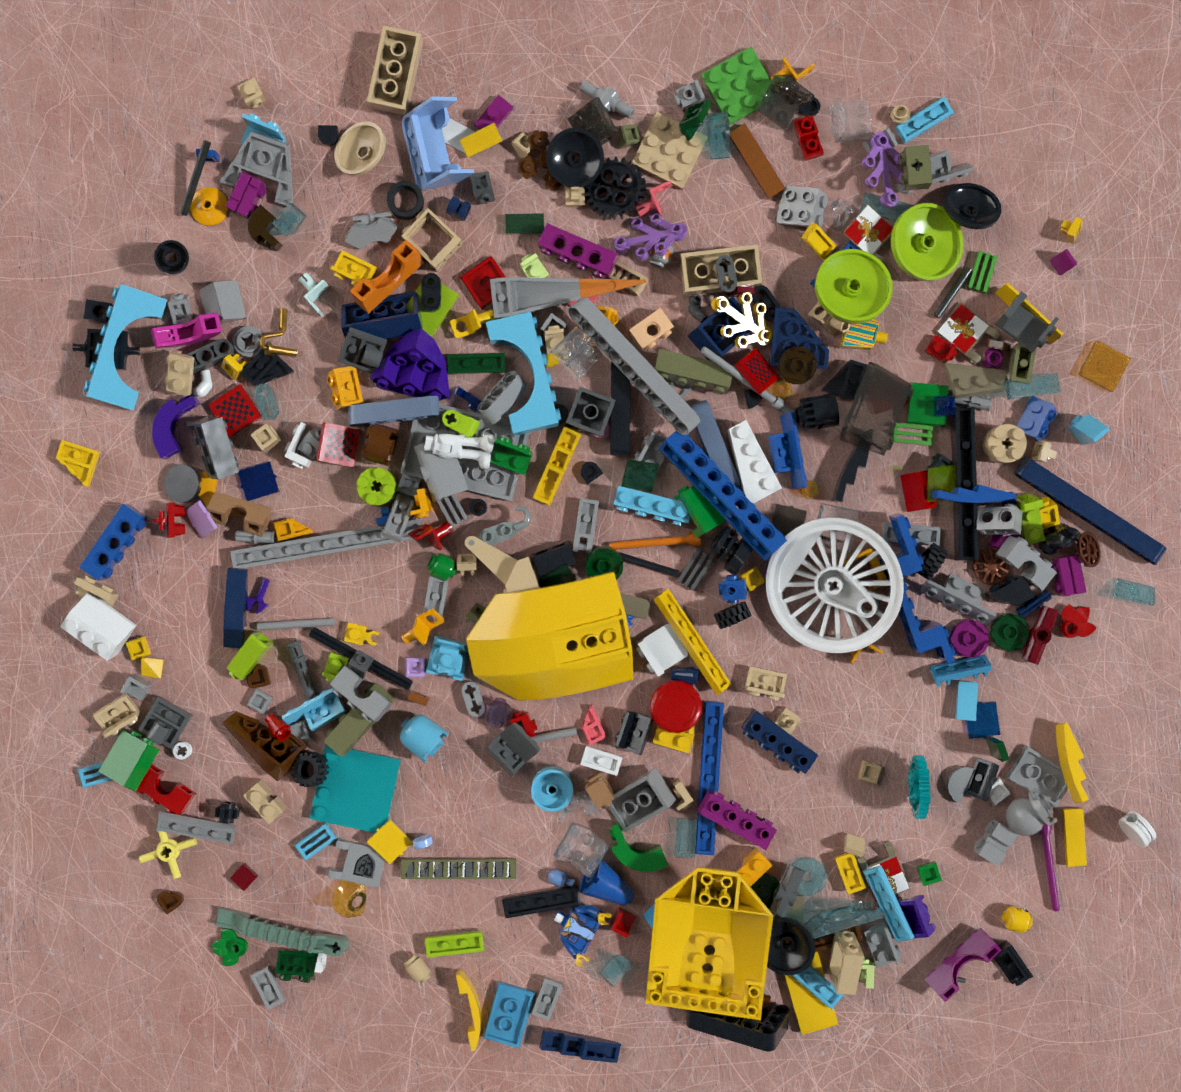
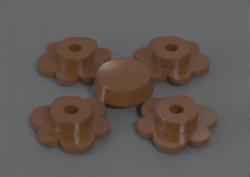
M535 130L533 135H530L527 139L528 143L531 144L532 150H538L542 153L539 155L538 161L533 160L531 156L518 160V165L520 166L518 167V172L522 173L525 179L535 176L539 165L542 168L548 169L546 163L547 151L545 150L550 141L547 139L548 134L546 131L539 132ZM547 170V174L543 176L545 187L549 190L553 188L558 190L562 184L556 180L554 181L553 176Z

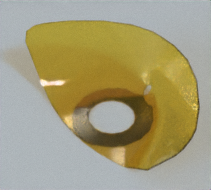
M341 880L333 894V909L339 915L346 918L361 916L365 910L367 898L365 885ZM357 896H361V904L358 907H353V900Z

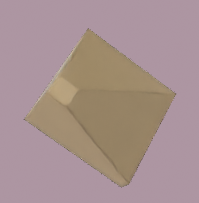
M524 132L515 138L511 144L519 157L526 159L533 150L527 140L529 136Z

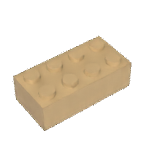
M383 25L367 103L371 109L403 116L408 113L423 46V38L420 33Z
M758 245L681 253L679 260L684 296L721 292L715 263L722 255L730 256L734 262L737 286H754V288L761 286L762 276ZM722 260V263L719 264V266H722L724 268V273H726L727 266L730 264L726 263L725 260ZM725 276L726 281L723 283V286H727L730 289L733 282H729L728 276Z

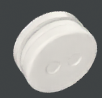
M1129 811L1119 820V826L1125 835L1141 848L1147 847L1157 837L1148 821L1135 811Z

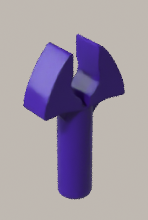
M262 579L255 597H247L249 611L252 610L253 604L257 601L259 608L256 614L265 610L269 605L264 603L263 600L270 582L269 579Z

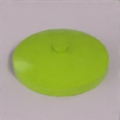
M922 203L907 209L898 217L892 229L891 248L897 264L907 275L920 281H935L949 275L959 264L964 248L963 234L960 226L947 215L943 207L932 203Z
M858 249L838 251L830 255L817 272L815 278L817 299L823 309L839 321L851 324L869 322L877 318L891 300L893 284L888 269L877 257L866 251Z

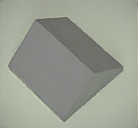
M238 281L212 282L200 289L205 314L218 313L221 325L247 318Z

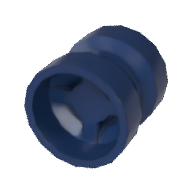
M453 196L447 206L446 214L455 215L459 220L465 221L471 209V203L462 202L458 197Z

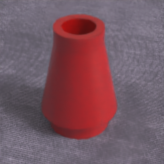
M274 713L269 714L265 718V722L268 724L275 739L284 741L290 736V726Z

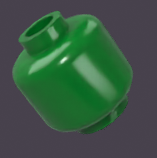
M442 553L436 556L433 555L427 565L429 575L441 581H446L449 577L453 578L457 571L454 559Z

